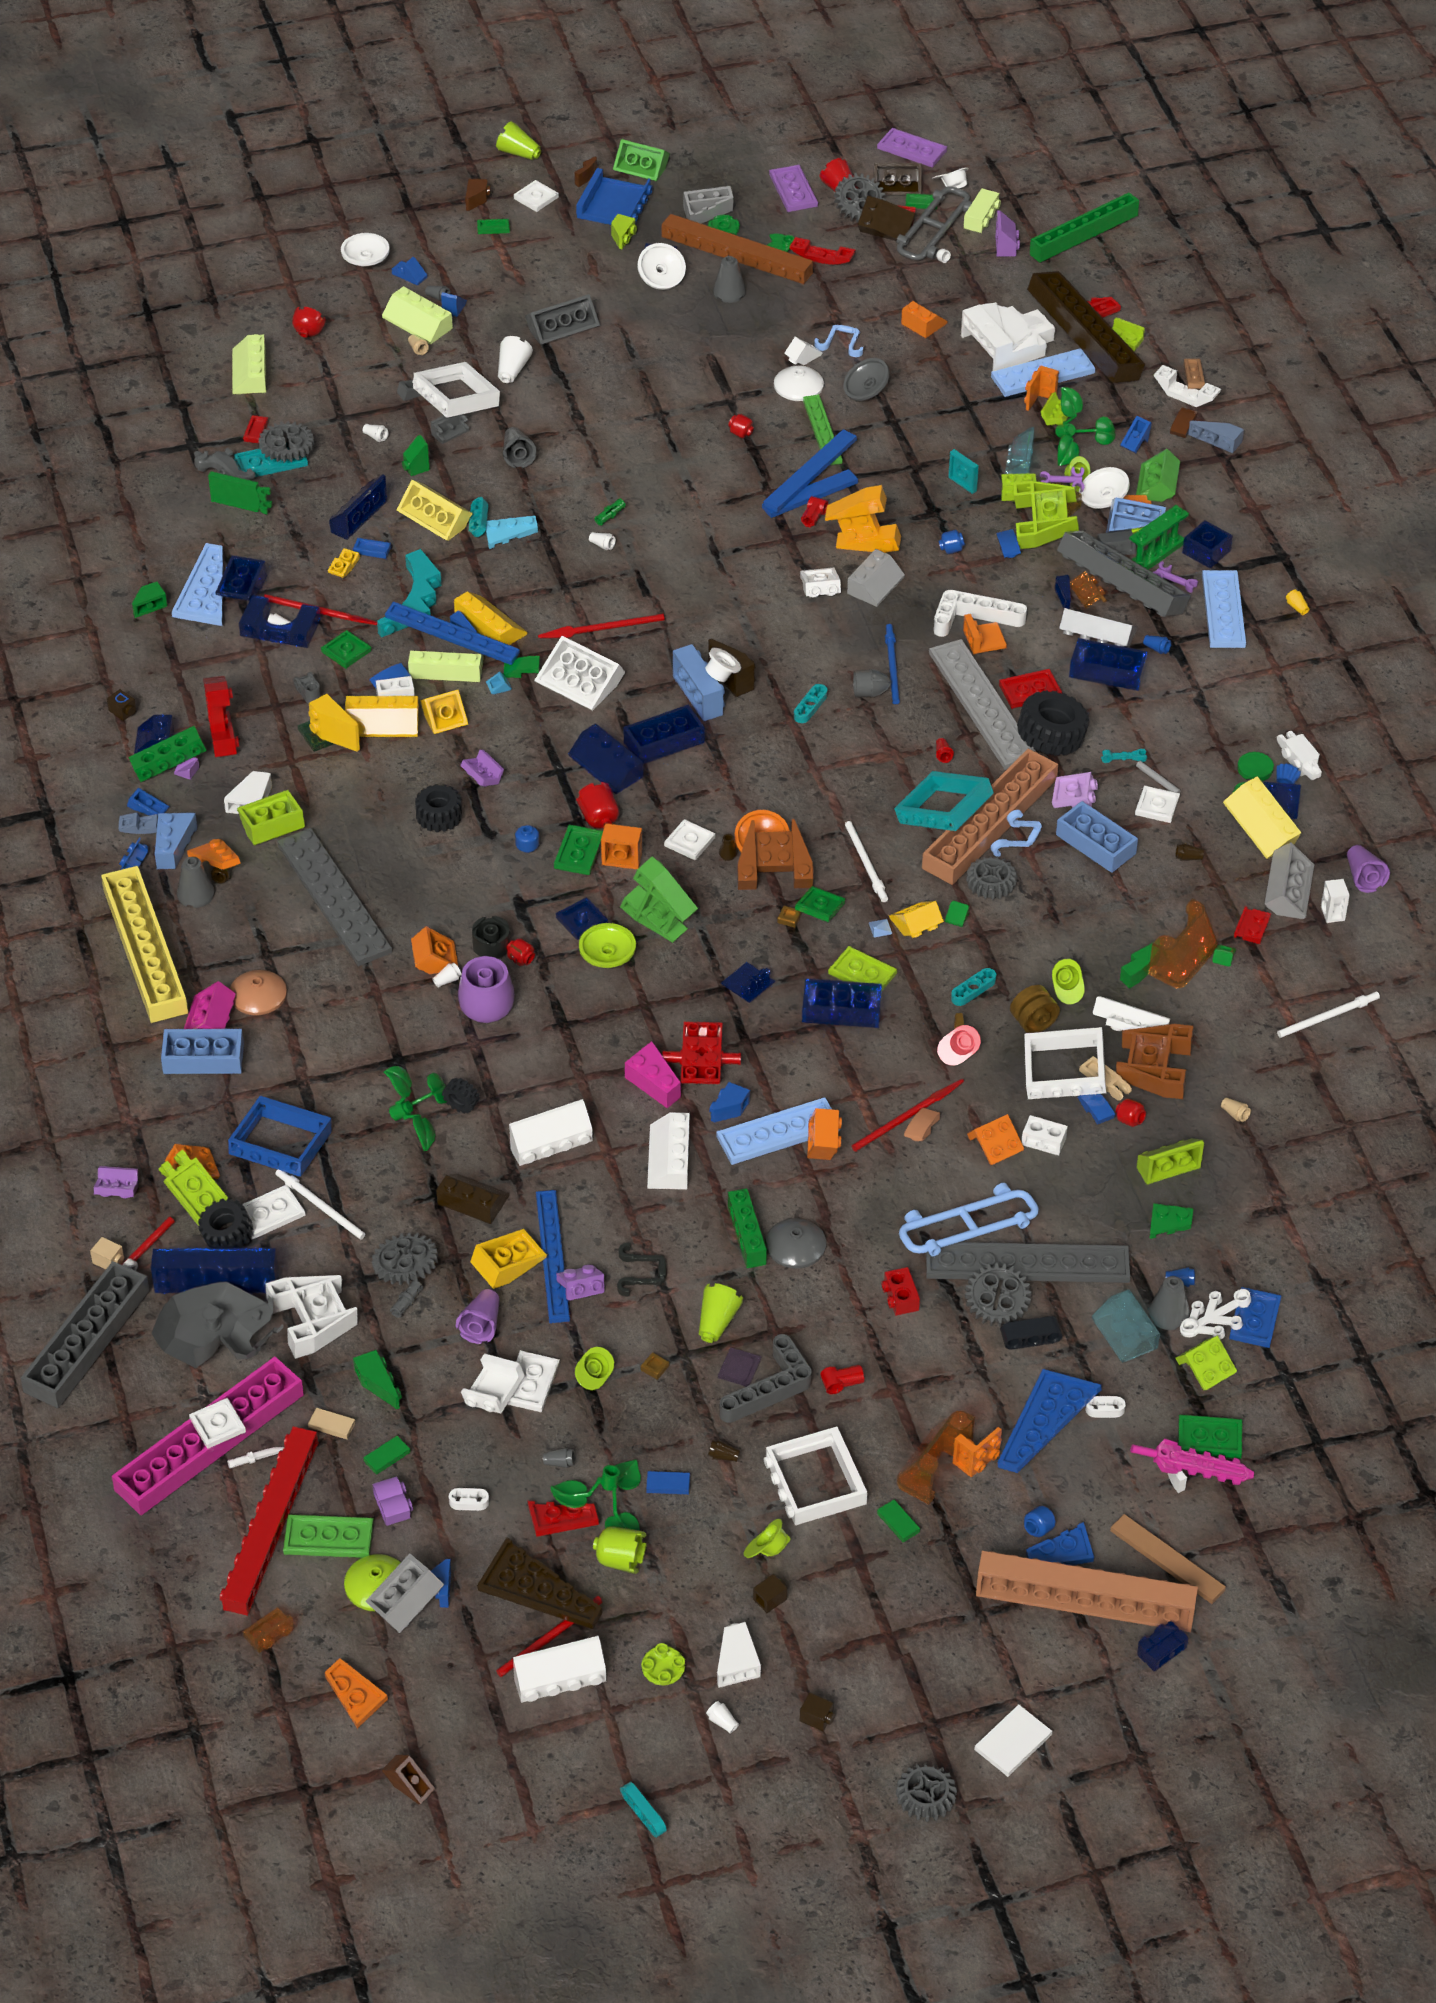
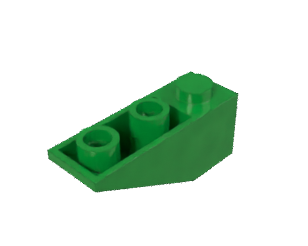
M377 1350L354 1357V1371L361 1385L394 1408L399 1409V1400L402 1399L398 1387L394 1388L393 1386L394 1379L391 1372L387 1373L385 1369L387 1366L384 1357H380Z

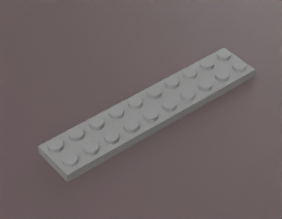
M962 639L929 648L930 656L1004 770H1007L1028 748L1036 752L1033 747L1030 748L1026 741L1024 742L1021 739L1017 730V722Z

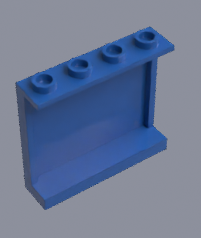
M597 168L576 205L577 218L611 225L616 215L621 214L635 218L636 223L638 215L642 213L643 205L647 203L648 196L652 194L653 186L651 185V179L648 178L645 185L605 178L603 177V169Z

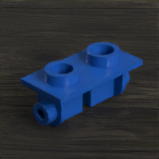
M140 837L136 844L131 843L127 850L129 855L123 856L119 863L122 866L120 870L135 866L139 867L146 854H148V846L139 843Z

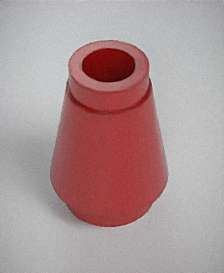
M939 738L936 741V758L942 763H948L952 760L954 751L946 739Z

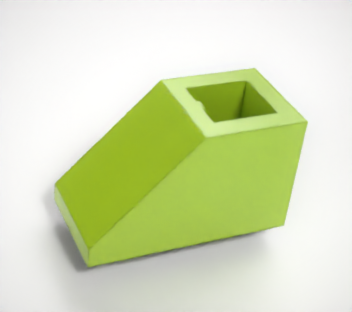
M617 214L611 222V236L619 249H623L629 243L632 235H635L637 226L635 225V218Z

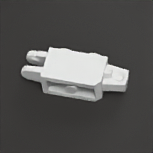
M1292 731L1286 733L1287 739L1281 734L1278 735L1277 742L1282 748L1283 757L1301 771L1300 776L1306 775L1311 780L1320 778L1322 773L1318 766L1320 754L1303 734L1296 736Z

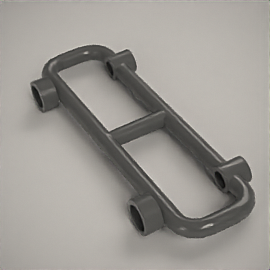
M953 186L944 187L941 191L936 189L933 193L934 200L905 236L901 234L898 236L896 241L898 253L911 260H922L926 256L934 260L939 250L938 247H935L937 242L962 211L966 213L973 203L970 201V195L966 191ZM947 193H954L964 198L945 223L928 217L939 202L944 200ZM923 222L940 229L920 254H914L903 249L904 246L908 245L910 238Z

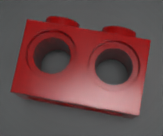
M908 1267L885 1272L884 1281L881 1282L884 1293L887 1292L888 1305L890 1309L893 1308L895 1316L919 1311L920 1298Z

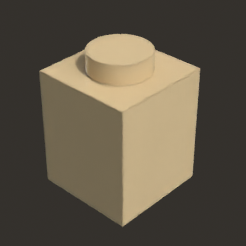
M103 1237L100 1238L90 1251L92 1263L104 1269H107L112 1261L122 1264L124 1261L122 1246Z

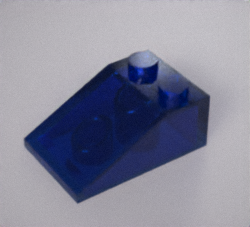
M231 555L215 594L249 601L262 588L267 577L265 561Z

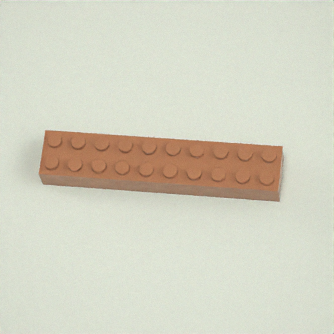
M1028 748L991 785L994 794L957 831L946 830L923 853L922 869L953 885L968 870L971 863H975L976 859H979L1011 826L1007 821L1008 814L1014 810H1020L1023 814L1055 782L1058 764Z
M982 1551L976 1596L1191 1632L1198 1587L1191 1586L1190 1584L1172 1583L1167 1580L1148 1579L1144 1576L1136 1577L1124 1573L1106 1572L1102 1569L1094 1570L1083 1568L1082 1566L1065 1565L1059 1562L1041 1561L1036 1558L1029 1559L1017 1555L999 1554L994 1551Z

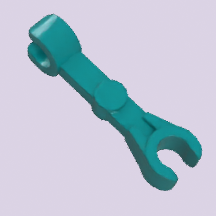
M1138 749L1132 752L1123 751L1121 753L1103 750L1101 760L1103 763H1109L1117 759H1132L1145 762L1147 755H1145V749Z

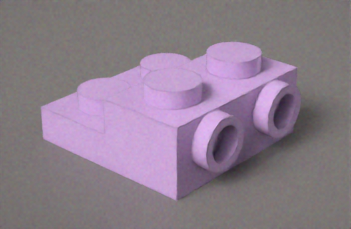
M1091 772L1056 777L1052 799L1053 807L1072 806L1073 808L1081 801L1091 807L1092 803L1096 802L1094 790L1098 789L1097 780L1093 778Z

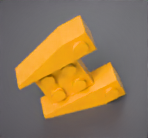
M882 485L863 488L827 505L825 521L837 519L842 530L837 536L836 549L868 552L878 549L884 553L899 550L901 535L897 524L880 526L875 513L885 512L887 498Z

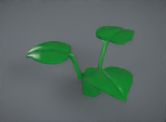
M1067 387L1061 388V410L1065 416L1071 418L1063 421V424L1056 427V435L1061 438L1058 446V466L1070 464L1073 458L1079 456L1078 444L1073 442L1074 438H1072L1075 433L1096 432L1095 440L1101 445L1112 443L1116 435L1114 425L1108 417L1097 419L1096 429L1076 430L1075 426L1069 422L1077 417L1076 413L1082 411L1083 401L1077 391Z
M399 1066L390 1067L383 1073L389 1077L395 1090L402 1098L389 1108V1113L395 1121L402 1118L404 1120L413 1118L415 1131L425 1152L435 1141L434 1128L427 1118H422L420 1114H410L413 1111V1105L434 1095L439 1104L446 1103L447 1101H444V1096H442V1091L446 1085L437 1073H431L427 1077V1084L432 1092L413 1102L405 1101L412 1092L410 1089L412 1086L411 1078L404 1068Z
M637 1460L623 1462L615 1466H605L602 1477L597 1478L596 1483L589 1492H587V1488L583 1483L574 1480L564 1481L550 1488L555 1499L562 1505L570 1508H580L586 1505V1497H590L598 1485L601 1484L603 1489L612 1491L614 1516L606 1519L605 1528L615 1526L633 1530L640 1529L637 1519L632 1514L624 1512L618 1515L616 1495L617 1485L624 1490L634 1489L639 1486L641 1475Z

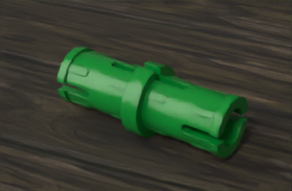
M619 498L613 504L607 505L604 511L595 516V522L602 526L610 518L613 519L616 513L626 507L625 502Z

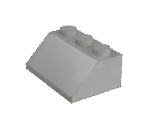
M875 549L848 578L847 594L877 607L902 581L905 574L891 555Z
M409 1553L365 1602L400 1633L423 1610L425 1605L439 1592L444 1584Z

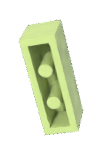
M986 189L980 190L964 215L965 229L982 233L984 228L988 227L989 220L994 217L996 209H999L1001 204L999 193Z

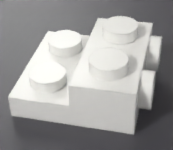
M835 568L800 571V578L803 582V590L806 596L818 597L824 594L833 596L836 593H841L840 578Z

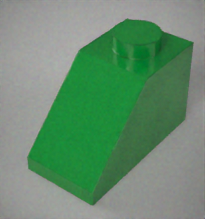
M418 435L403 453L404 461H402V466L410 476L429 471L428 444L421 435Z
M157 581L142 586L132 602L135 618L167 607L166 593Z

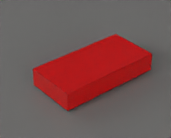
M251 416L243 436L244 442L259 443L260 433H263V430L268 425V417Z

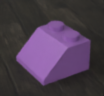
M997 211L996 255L1016 256V250H1019L1020 246L1019 230H1016V225L1003 212Z

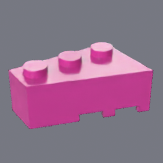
M652 1041L625 1062V1078L664 1107H670L681 1098V1082Z

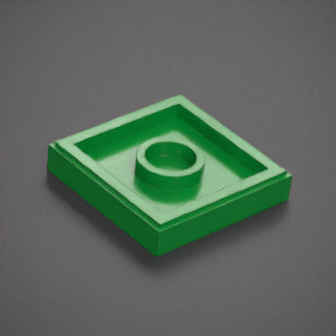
M346 630L321 647V652L347 669L370 653L371 646Z
M811 886L796 903L795 910L829 923L845 904V898Z

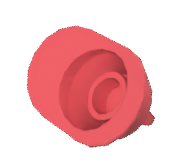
M961 1025L954 1029L938 1045L940 1059L949 1065H958L965 1061L980 1047L981 1040L978 1031L969 1025Z

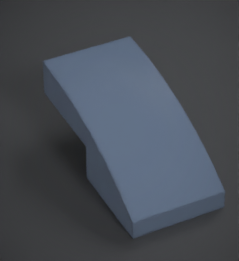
M138 813L121 815L118 829L120 832L131 834L157 833L158 815L139 817Z

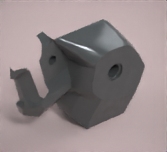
M220 1282L193 1288L172 1296L159 1313L152 1335L165 1353L197 1368L211 1358L218 1347L223 1344L237 1360L256 1356L264 1342L273 1333H278L283 1329V1324L279 1328L274 1327L254 1347H251L249 1340L252 1335L271 1320V1315L273 1314L272 1298L268 1295V1303L228 1282Z

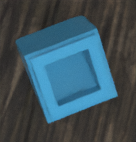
M498 672L486 681L491 694L512 689L508 679L501 672Z

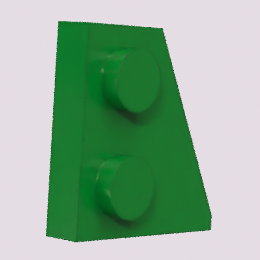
M1153 1203L1149 1238H1156L1157 1234L1165 1232L1169 1235L1177 1231L1191 1229L1193 1208Z

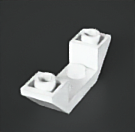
M1164 365L1154 374V377L1168 396L1195 407L1213 401L1221 392L1220 388L1208 383L1200 390L1188 389L1187 385L1176 381L1177 371Z

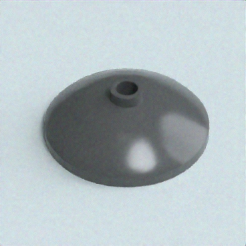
M868 358L857 363L845 377L843 387L846 395L855 401L873 398L886 386L890 374L889 367L879 358Z
M798 1218L786 1219L775 1224L770 1229L766 1237V1249L769 1256L776 1263L784 1267L805 1268L815 1264L822 1258L826 1250V1237L823 1231L813 1222Z

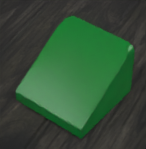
M951 901L945 922L963 927L969 915V905Z
M1220 944L1217 945L1212 962L1228 967L1231 966L1236 949Z

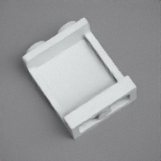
M484 1354L481 1358L484 1368L470 1390L463 1388L461 1394L465 1403L470 1407H479L488 1412L502 1413L525 1375L520 1363Z

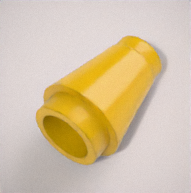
M1295 589L1286 595L1287 604L1301 615L1309 612L1310 608L1300 591Z

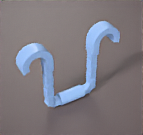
M833 325L825 343H819L817 338L814 341V347L824 351L829 348L836 330L854 333L849 344L848 353L852 357H860L863 354V347H860L859 350H853L860 331L850 326Z
M1020 810L1010 812L1007 816V821L1012 827L1034 828L1027 841L1000 839L991 845V851L995 856L999 857L1001 853L998 849L1001 847H1029L1041 831V823L1039 821L1015 820L1023 816Z

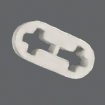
M1095 1396L1086 1405L1085 1411L1089 1416L1095 1418H1116L1124 1414L1126 1403L1123 1398L1118 1396Z
M456 1488L449 1493V1505L455 1510H484L489 1505V1495L484 1489ZM479 1497L482 1498L481 1502H477Z

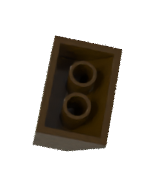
M874 163V183L879 182L878 188L883 187L881 193H885V195L921 194L922 163Z
M459 1174L446 1175L437 1188V1202L439 1205L492 1224L509 1197V1193Z

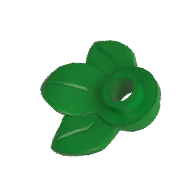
M770 234L772 242L767 244V246L788 252L794 237L792 235Z

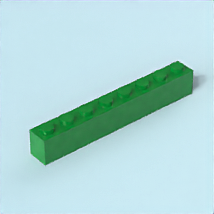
M1126 193L1031 239L1029 255L1040 263L1138 216L1139 200L1131 193Z

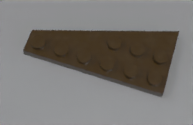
M508 1537L504 1540L477 1585L480 1592L594 1629L603 1613L602 1607L586 1595L577 1592L570 1583H565L560 1579L559 1575L536 1558L530 1557L524 1549L518 1548Z

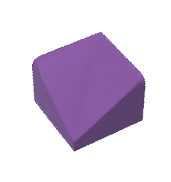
M193 757L178 764L174 774L191 780L199 769L198 758Z

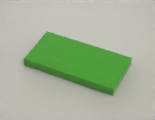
M288 1515L283 1553L284 1555L358 1558L369 1556L374 1523L373 1518Z

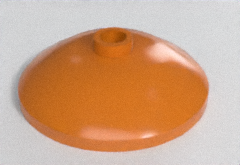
M756 810L744 815L739 820L735 828L734 838L738 850L742 852L751 820L755 821V832H788L790 830L786 821L780 815L768 810Z

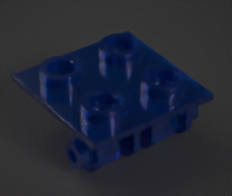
M1264 782L1265 787L1290 819H1297L1301 784Z
M746 962L722 981L721 984L750 1003L775 983V981L770 978L771 971L768 968L758 970Z

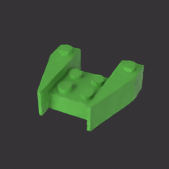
M651 857L637 869L633 878L641 886L638 885L623 899L620 908L637 922L673 943L687 931L688 928L682 923L698 908L663 864L654 857Z

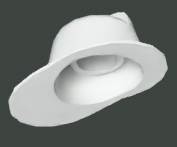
M962 168L949 174L935 176L932 179H942L946 187L953 186L960 189L967 185L966 171L969 168Z

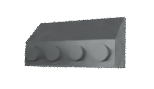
M590 294L525 315L529 330L540 345L600 326Z

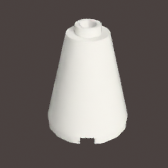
M507 336L501 341L498 377L503 383L513 382L531 357L533 349L526 340L522 342L520 337Z

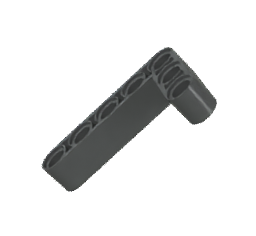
M780 1334L773 1339V1357L782 1371L722 1397L719 1403V1416L722 1421L726 1423L734 1422L810 1388L811 1368L789 1336Z

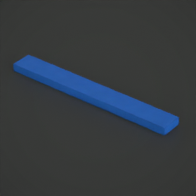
M843 429L763 501V506L775 512L781 510L857 441V436Z
M392 602L385 613V618L509 665L514 663L520 653L518 648L396 602Z
M556 1190L536 1192L541 1249L547 1255L543 1260L549 1323L570 1322L566 1288L557 1282V1273L564 1272Z

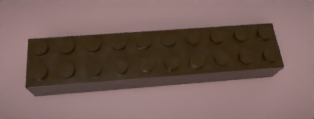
M1059 271L1032 274L1027 290L1112 383L1131 382L1140 379L1145 363Z

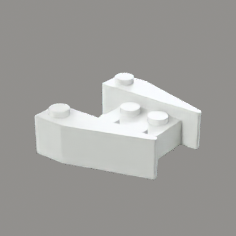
M340 1275L286 1277L266 1283V1299L268 1302V1295L272 1298L273 1314L295 1307L303 1323L288 1328V1345L295 1359L315 1353L357 1325V1307L345 1310L338 1296L341 1293Z

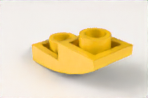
M344 548L339 558H334L328 573L344 578L354 568L360 558V554Z

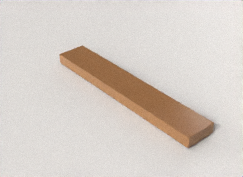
M1124 1514L1111 1526L1110 1531L1177 1580L1183 1584L1198 1587L1197 1594L1209 1603L1213 1604L1225 1592L1226 1586Z

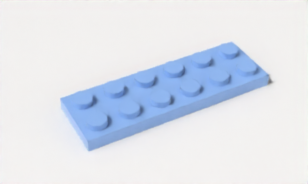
M1080 348L991 372V378L1004 397L1025 392L1027 382L1032 379L1033 372L1037 371L1040 365L1058 370V383L1094 374L1095 367Z
M1202 570L1210 648H1245L1246 639L1238 572L1235 570Z
M824 1097L717 1131L716 1137L731 1165L808 1141V1121L815 1108L832 1109Z

